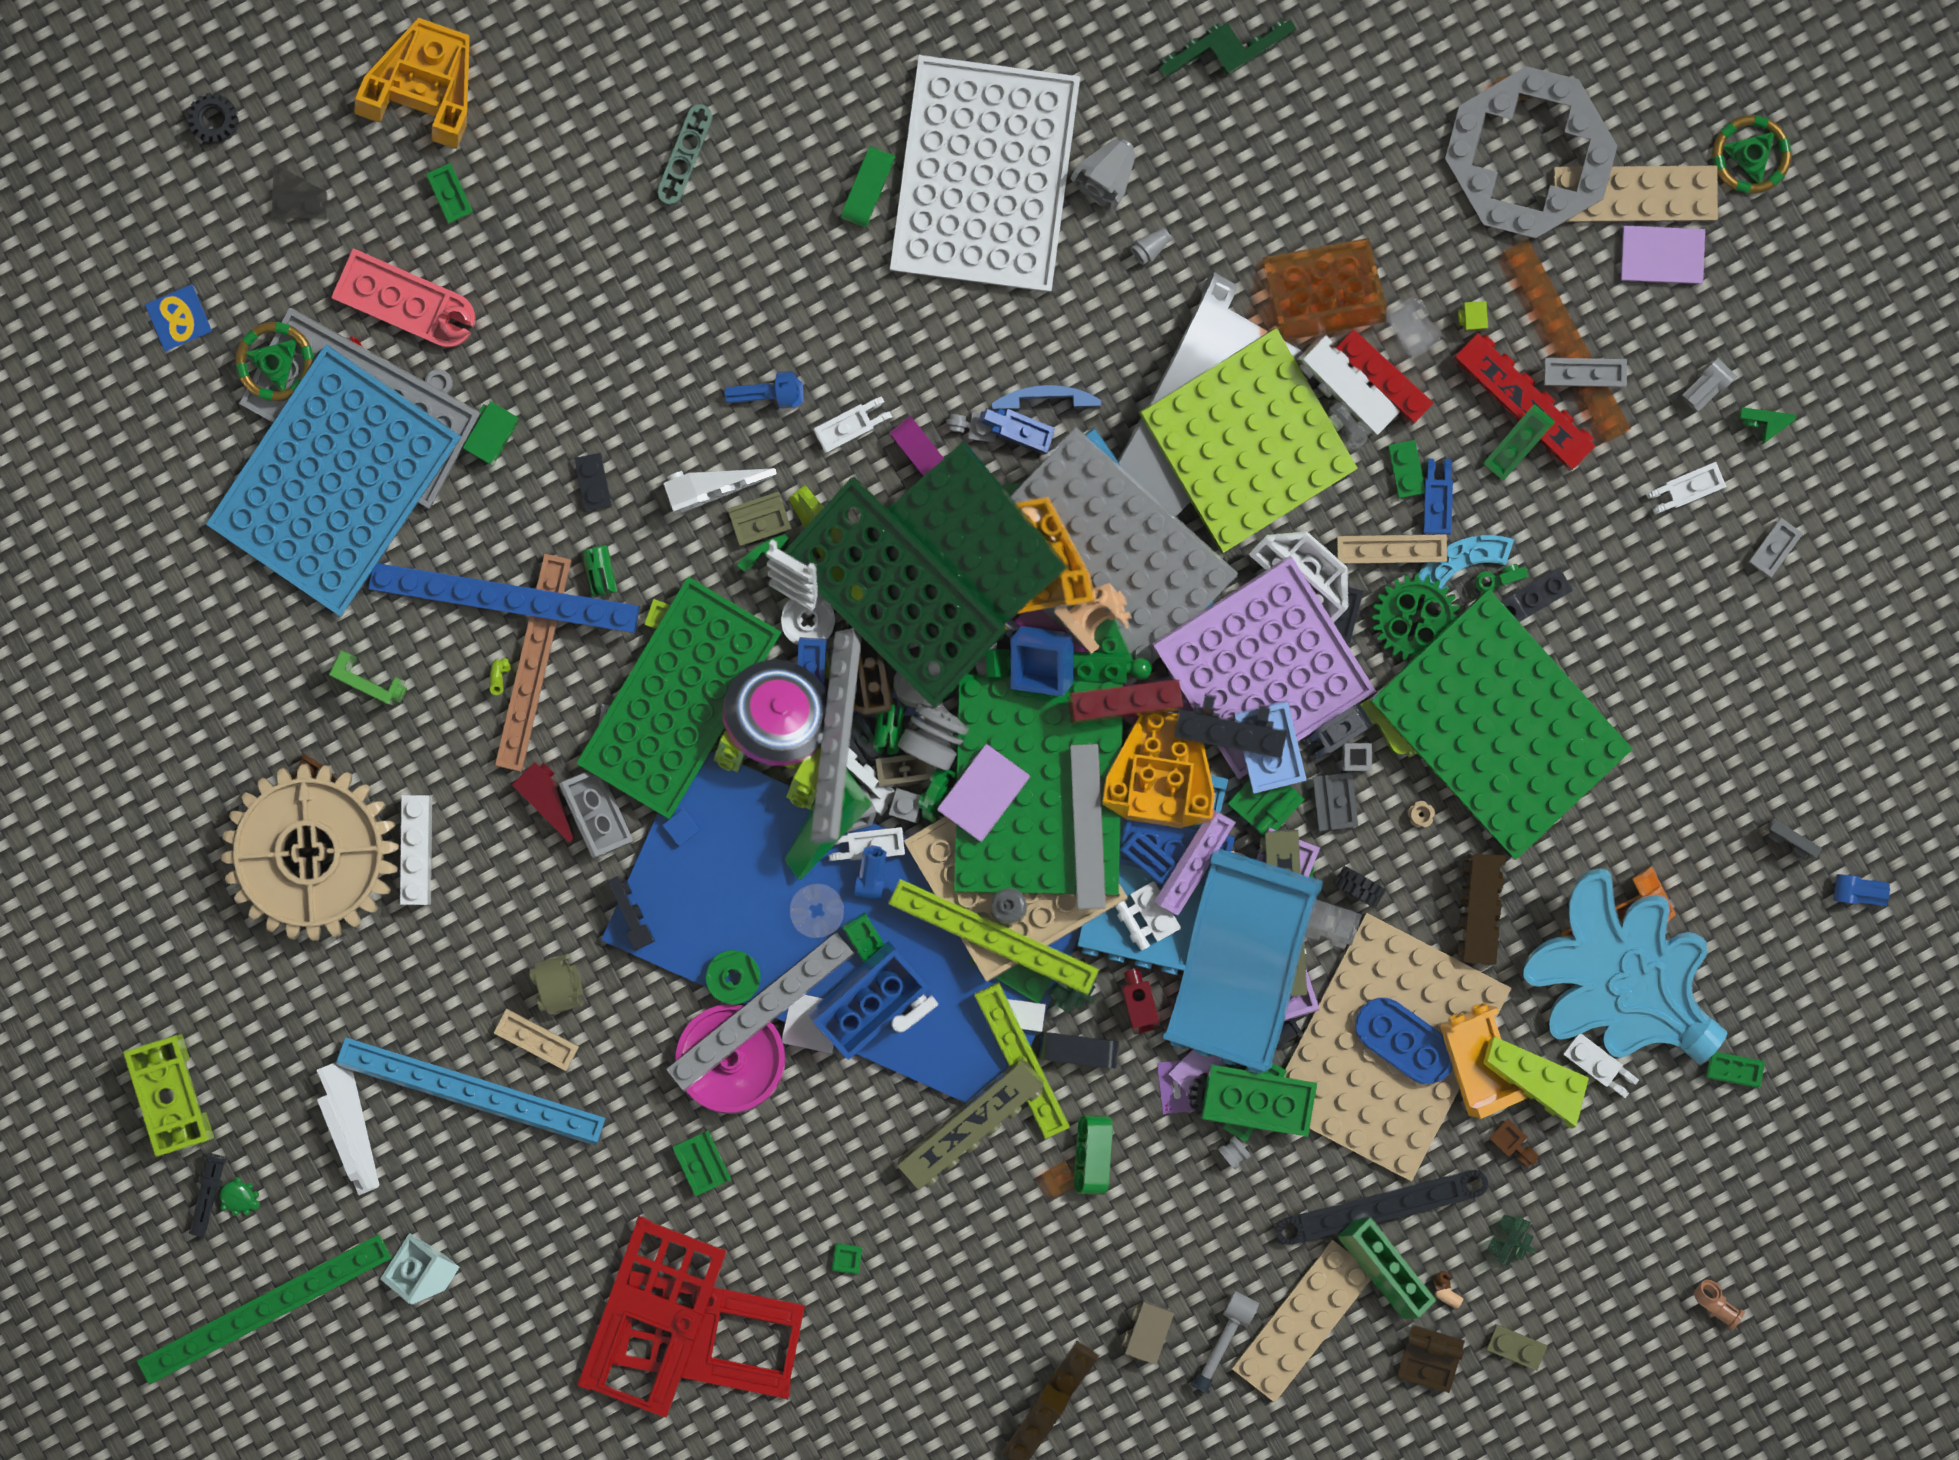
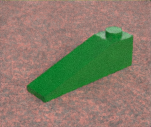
M847 769L838 840L823 843L811 841L815 808L814 801L784 859L800 880L808 874L872 806L868 797Z

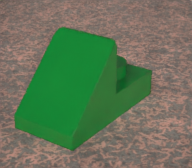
M1742 407L1738 409L1737 420L1744 421V426L1760 428V423L1764 424L1761 445H1763L1794 422L1796 415Z

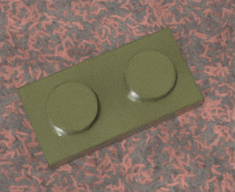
M1496 1324L1486 1349L1537 1371L1547 1345Z

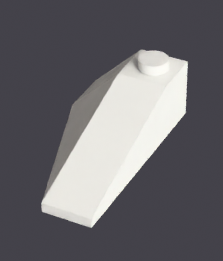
M775 468L687 473L685 475L683 471L669 475L667 477L669 481L663 484L672 509L678 515L775 477L777 473Z

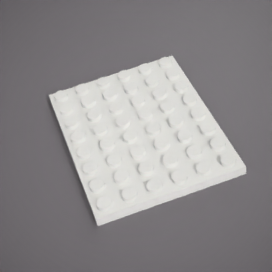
M919 55L890 271L1051 292L1080 76Z

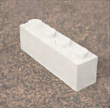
M402 795L400 905H431L432 796Z

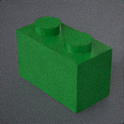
M490 401L488 406L483 404L479 412H481V415L478 418L479 421L469 434L463 449L494 466L521 419Z

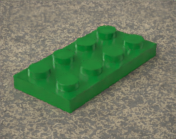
M1210 1064L1201 1119L1308 1137L1317 1083Z

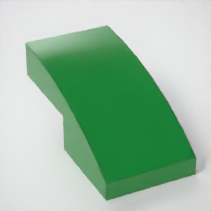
M782 535L771 540H774L777 543V549L781 550L790 539L786 535ZM771 540L766 541L748 553L737 566L747 573L763 553L766 555Z

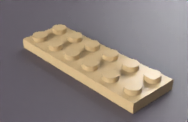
M1717 166L1612 167L1604 199L1566 222L1717 221ZM1554 167V186L1577 192L1583 167Z
M1331 1240L1232 1366V1369L1269 1399L1276 1402L1370 1282V1277L1348 1251L1334 1240Z

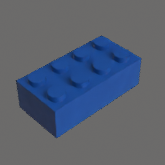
M888 941L807 1014L821 1032L849 1060L930 987Z

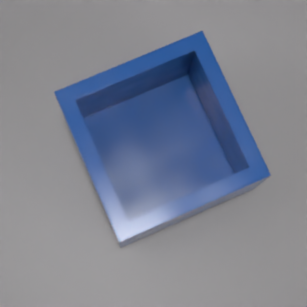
M1021 626L1011 639V689L1064 696L1073 684V633Z

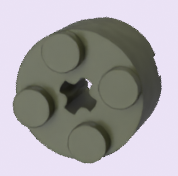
M570 954L536 962L535 968L530 969L532 983L534 985L537 984L540 994L537 995V1004L540 1011L546 1010L548 1014L552 1015L583 1006L584 1001H579L578 998L579 995H583L582 984L576 965L570 966L568 962L569 959H572Z

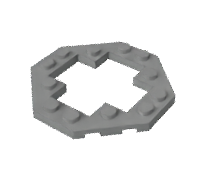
M1525 66L1459 106L1445 159L1483 225L1537 239L1604 199L1618 146L1579 79ZM1519 94L1571 106L1565 133L1591 140L1577 192L1550 185L1543 211L1492 199L1498 172L1473 166L1486 113L1513 120Z

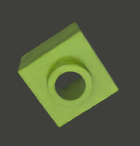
M1486 301L1465 302L1462 305V309L1458 310L1459 326H1464V332L1486 331L1488 329Z

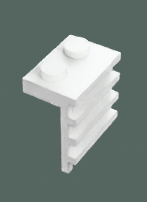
M771 540L769 542V550L766 553V557L770 558L767 566L771 568L768 576L772 578L769 581V586L813 611L824 599L817 591L816 566L812 563L808 567L777 549V543Z

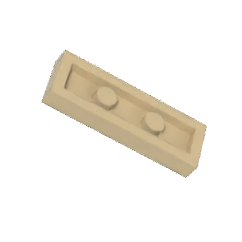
M506 1009L494 1031V1034L567 1071L579 1048L578 1045L509 1009Z

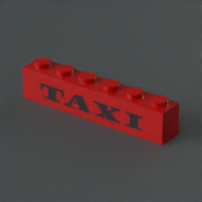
M1477 333L1453 360L1518 422L1534 404L1553 419L1555 423L1542 436L1539 442L1569 471H1572L1595 447L1592 443L1594 440L1592 435L1584 428L1579 430L1572 424L1575 421L1573 417L1564 409L1560 412L1553 405L1555 401L1547 392L1542 391L1540 393L1533 386L1535 381L1527 373L1523 372L1520 374L1513 367L1516 363L1507 354L1503 353L1500 355L1494 349L1496 344L1485 334L1481 336Z

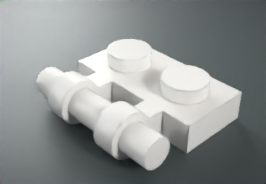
M1154 881L1130 894L1135 905L1128 908L1124 901L1115 906L1119 912L1117 914L1121 922L1124 921L1131 933L1129 936L1133 943L1136 942L1140 951L1150 946L1145 937L1148 934L1152 933L1158 942L1181 929L1173 913L1154 902L1160 893ZM1137 912L1141 913L1147 924L1142 929H1140L1133 917Z

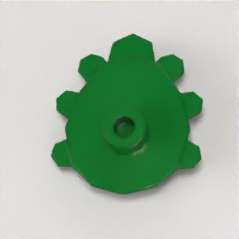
M236 1177L234 1181L227 1183L221 1189L219 1197L221 1201L220 1209L222 1211L226 1209L232 1211L233 1216H238L239 1212H243L245 1216L250 1215V1210L256 1211L260 1208V1202L256 1200L259 1197V1193L257 1191L252 1192V1183H242L241 1178Z

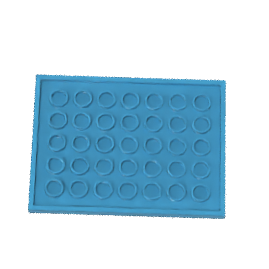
M325 344L206 525L341 617L462 436L340 352Z

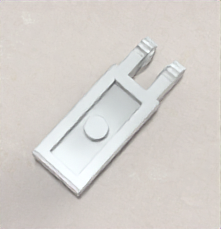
M876 398L863 406L860 404L814 428L813 430L825 453L873 430V427L892 418L890 412H884L870 421L866 414L867 411L881 406L884 403L883 398Z
M1714 462L1665 483V486L1650 491L1646 495L1648 499H1653L1664 492H1669L1672 501L1657 505L1653 509L1656 515L1672 507H1680L1726 487L1717 463Z
M902 827L848 833V836H842L836 844L849 842L850 852L832 853L828 857L829 861L842 859L860 860L862 859L864 848H868L871 845L881 847L887 852L886 857L904 855Z
M1582 1034L1575 1036L1563 1052L1564 1056L1604 1086H1609L1624 1098L1629 1093L1624 1087L1612 1081L1616 1074L1619 1072L1627 1081L1635 1085L1639 1081L1638 1078L1624 1069L1620 1062Z

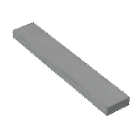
M1098 744L1071 745L1078 910L1106 909Z

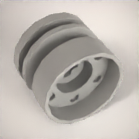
M918 703L915 710L925 716V718L914 715L911 717L910 720L920 728L918 731L905 729L898 746L929 764L949 770L957 753L947 745L949 742L961 745L963 740L955 735L954 731L966 735L969 727L963 724L956 716L941 708H933L932 706Z

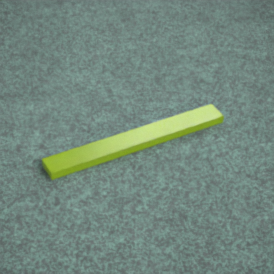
M901 879L890 899L889 905L1086 995L1089 994L1099 972L1097 968Z

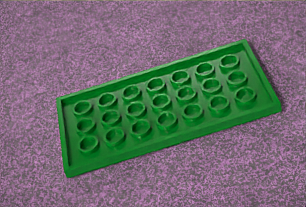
M688 576L576 764L666 818L671 819L725 729L723 703L730 684L747 667L765 661L782 632Z

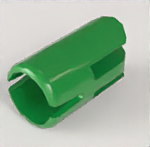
M602 545L582 550L591 597H598L599 594L602 596L608 595L609 592L617 593L618 590L608 546Z
M892 704V711L886 713L885 725L882 726L883 713L876 714L873 750L882 754L883 747H885L887 741L888 755L899 752L900 747L898 743L902 734L905 706H899L896 727H893L895 704Z

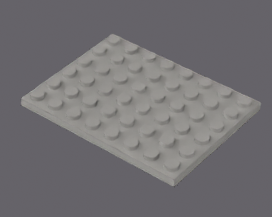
M1077 427L1064 438L1011 495V498L1016 503L1049 497L1090 573L1092 589L1110 583L1116 591L1123 593L1127 603L1124 606L1125 613L1129 612L1131 618L1127 619L1129 628L1126 629L1119 620L1116 619L1133 660L1144 658L1152 664L1160 656L1152 643L1201 613L1238 574ZM1076 604L1064 605V607L1069 611ZM1060 606L1042 609L1068 633H1073L1054 612ZM1073 633V637H1074L1081 645H1083L1082 642H1081V641L1074 635V633ZM1127 674V683L1125 684L1131 686L1137 679L1131 674Z

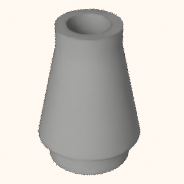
M1162 227L1158 231L1134 241V245L1130 249L1137 261L1144 265L1147 262L1151 263L1162 249L1172 241V238L1168 231Z

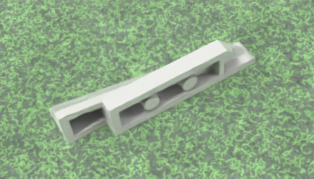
M337 1062L317 1069L327 1093L326 1096L317 1099L349 1179L354 1182L358 1195L378 1188L379 1181L353 1070L337 1066Z

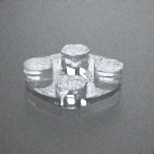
M810 884L801 888L794 895L790 904V917L794 927L803 935L811 938L825 937L835 932L841 925L844 917V904L839 894L833 888L824 884ZM818 903L822 904V911L825 912L824 916L811 917L812 911L809 909L810 906H817Z

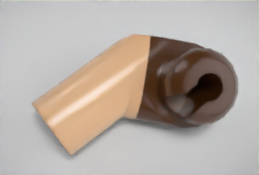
M1441 1271L1433 1279L1435 1296L1457 1310L1464 1298L1451 1291V1275L1446 1271Z

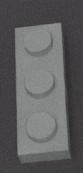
M1545 358L1544 386L1627 387V359Z

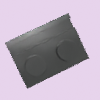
M1352 773L1312 777L1318 831L1358 827Z
M1770 820L1764 829L1770 833L1768 837L1780 845L1786 842L1793 847L1792 852L1803 859H1806L1807 856L1817 858L1822 850L1821 847L1777 820Z

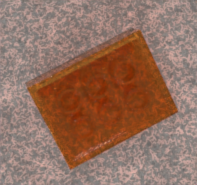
M1369 238L1263 257L1274 321L1284 341L1386 322V301Z

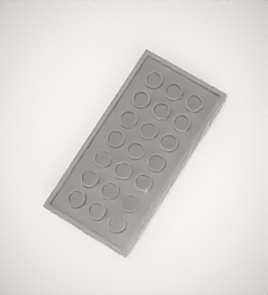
M289 308L282 323L295 327L306 337L311 345L314 361L325 344H328L462 436L418 502L427 508H431L481 412L295 309ZM276 332L269 346L294 339ZM298 343L286 389L290 388L301 377L303 372L304 360ZM257 368L252 378L255 384L265 389L281 391ZM246 389L239 404L274 423L289 399L268 401L258 398Z

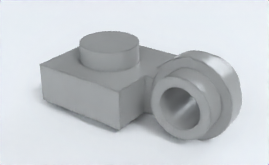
M972 412L971 423L966 422V416L950 414V419L946 420L948 431L964 433V428L970 429L968 440L995 443L996 434L991 432L992 427L978 422L981 413Z

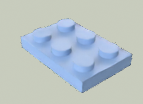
M1287 700L1267 705L1270 708L1268 721L1274 722V728L1287 730L1282 758L1243 751L1253 793L1306 781ZM1259 707L1234 713L1235 720L1248 722L1249 719L1255 720Z

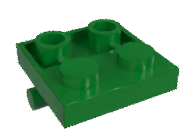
M1249 779L1229 801L1228 805L1265 837V832L1269 828L1277 831L1305 799L1289 785L1253 793Z

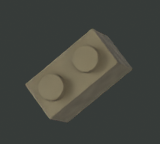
M1142 1300L1141 1306L1135 1305L1131 1320L1135 1321L1131 1332L1126 1331L1121 1345L1126 1347L1125 1354L1156 1365L1173 1319L1174 1311Z

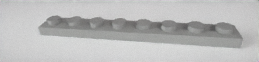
M854 628L835 632L811 841L816 843L838 840L862 637Z
M836 932L666 1070L685 1092L854 955L853 951Z

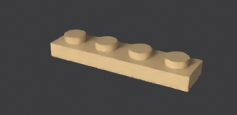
M1447 534L1337 536L1338 559L1342 563L1447 562Z

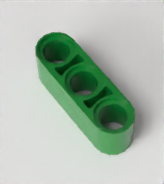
M873 146L869 147L842 211V219L864 228L867 227L895 161V155Z
M1082 1115L1078 1121L1074 1188L1078 1194L1105 1195L1108 1190L1113 1124L1109 1116Z

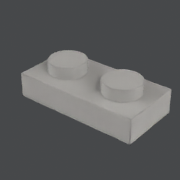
M1779 518L1748 563L1771 578L1803 533L1784 519Z

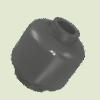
M1002 889L992 899L991 908L993 915L1002 924H1017L1023 920L1027 913L1026 899L1016 889Z

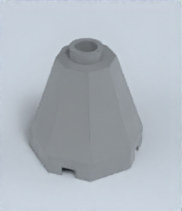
M1113 139L1079 163L1070 179L1073 183L1076 179L1079 181L1080 184L1077 188L1088 198L1101 206H1105L1107 202L1112 203L1110 208L1115 209L1125 194L1136 156L1133 146L1124 139H1120V141Z

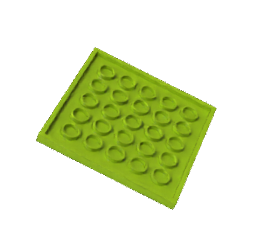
M1277 328L1270 330L1139 412L1220 553L1228 551L1358 469Z

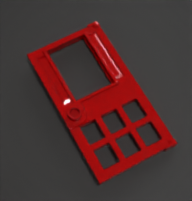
M638 1216L577 1385L588 1390H595L667 1418L727 1250L653 1223V1220L643 1216ZM645 1232L662 1238L655 1261L638 1255ZM670 1242L687 1248L680 1270L662 1263ZM694 1251L712 1258L704 1280L687 1273ZM634 1262L652 1268L644 1290L627 1284ZM659 1271L676 1277L669 1300L652 1294ZM684 1281L701 1287L694 1309L676 1302ZM629 1317L672 1333L648 1401L606 1385Z
M632 1270L629 1285L640 1288V1284L646 1285L650 1274ZM657 1276L654 1287L663 1289L662 1297L669 1300L670 1292L676 1279ZM684 1281L680 1292L694 1295L692 1309H694L701 1287ZM714 1286L681 1378L781 1397V1399L788 1400L791 1388L790 1380L805 1305ZM720 1313L791 1326L792 1331L784 1371L712 1357ZM629 1317L612 1365H621L658 1373L661 1361L657 1360L660 1343L668 1344L671 1336L663 1335V1329L656 1327L655 1333L632 1329L633 1318ZM630 1336L653 1341L650 1359L627 1355Z

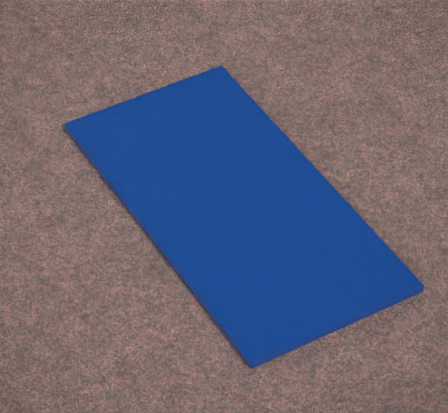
M711 751L673 816L684 808L701 830L679 847L662 826L669 819L658 813L627 881L632 891V894L628 896L633 905L636 903L639 905L644 916L640 921L642 925L648 924L655 942L636 951L634 950L627 935V932L631 931L618 903L601 941L707 987L706 973L708 966L715 956L727 950L746 952L757 962L761 973L758 990L749 1000L743 1002V1004L747 1005L837 932L853 951L854 955L805 994L824 999L864 963L841 926L865 912L884 944L889 941L925 980L930 988L923 994L927 998L932 995L938 1002V1005L903 1032L896 1031L891 1022L856 1054L965 1103L1009 1067L974 993L999 982L1007 999L1035 1002L996 978L986 982L979 968L968 962L971 955L959 936L889 905L900 879L934 894L905 843L904 855L886 857L883 873L885 880L881 900L854 896L857 875L861 868V859L829 861L828 855L832 853H849V842L835 844L802 880L798 879L784 859L810 810L799 808L792 804L790 799L786 798L790 789L789 785L744 765H741L738 773L733 770H725L714 761L716 753ZM872 823V826L846 832L843 836H848V833L883 830L885 828ZM1082 926L1048 947L1071 956L1080 936ZM733 969L729 970V976L726 977V981H732L733 985H737L738 979L741 977L740 972L735 973ZM1053 979L1039 1004H1046L1045 1012L1059 983ZM910 1005L901 1014L906 1015L914 1008ZM788 1009L780 1014L777 1019L786 1022ZM1022 1029L1031 1046L1037 1031Z

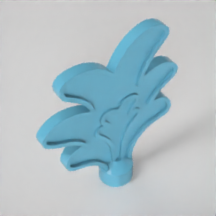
M1600 868L1590 870L1580 876L1572 890L1570 898V923L1574 936L1557 937L1539 945L1529 955L1524 964V978L1529 984L1538 987L1557 983L1577 984L1560 995L1551 1009L1550 1032L1557 1039L1571 1038L1590 1029L1606 1026L1604 1031L1605 1048L1614 1057L1628 1056L1649 1044L1669 1043L1680 1047L1696 1063L1700 1064L1709 1059L1719 1049L1727 1036V1031L1698 1006L1692 992L1694 975L1707 955V942L1696 933L1690 932L1680 933L1667 941L1665 932L1669 916V902L1660 895L1646 896L1634 902L1626 911L1623 923H1621L1614 904L1611 874L1609 871Z

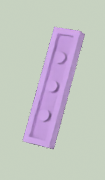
M1213 810L1212 820L1201 825L1154 902L1179 915L1210 865L1213 852L1219 850L1236 822Z

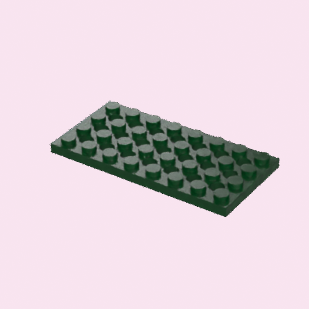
M855 476L851 477L784 551L785 554L807 567L811 563L816 566L818 593L933 708L938 707L1008 631V628ZM851 508H856L860 512V520L857 523L851 522L848 517ZM834 527L839 528L843 534V538L839 543L834 542L831 538V531ZM870 527L877 528L880 533L877 542H872L868 538L867 532ZM854 546L858 547L862 552V558L858 562L853 561L850 557V550ZM890 546L896 547L899 551V557L896 561H891L887 557V549ZM816 547L822 548L825 552V558L822 562H817L813 557V551ZM873 565L881 570V577L878 581L871 579L869 576V569ZM909 565L915 566L918 570V577L915 580H910L906 575V569ZM835 566L841 567L844 571L842 581H837L832 576V570ZM892 584L900 589V597L897 600L892 599L888 594V589ZM928 584H933L937 588L938 594L935 599H930L925 594V588ZM854 585H858L863 589L861 600H856L852 597L851 590ZM948 603L955 605L957 609V614L953 619L947 617L944 612L945 606ZM874 604L882 608L883 614L880 619H875L871 615L870 610ZM910 604H915L919 607L920 614L917 619H913L908 615L907 609ZM967 622L974 624L976 627V634L973 638L966 636L964 633V626ZM893 623L898 624L902 629V634L899 638H894L890 634V626ZM929 623H934L939 628V634L936 638H932L927 634ZM912 642L919 644L921 647V654L918 658L913 657L909 653V646ZM949 642H953L958 646L956 657H951L946 652V646ZM932 661L938 663L941 669L937 677L932 676L928 671V665Z

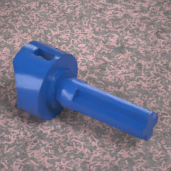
M792 371L777 372L775 383L726 387L725 397L726 403L776 398L779 407L783 409L801 405L804 401L803 383L796 377V374Z

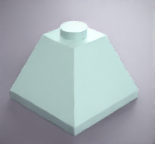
M409 1233L380 1279L408 1303L415 1304L446 1290L458 1271L459 1266L443 1253Z

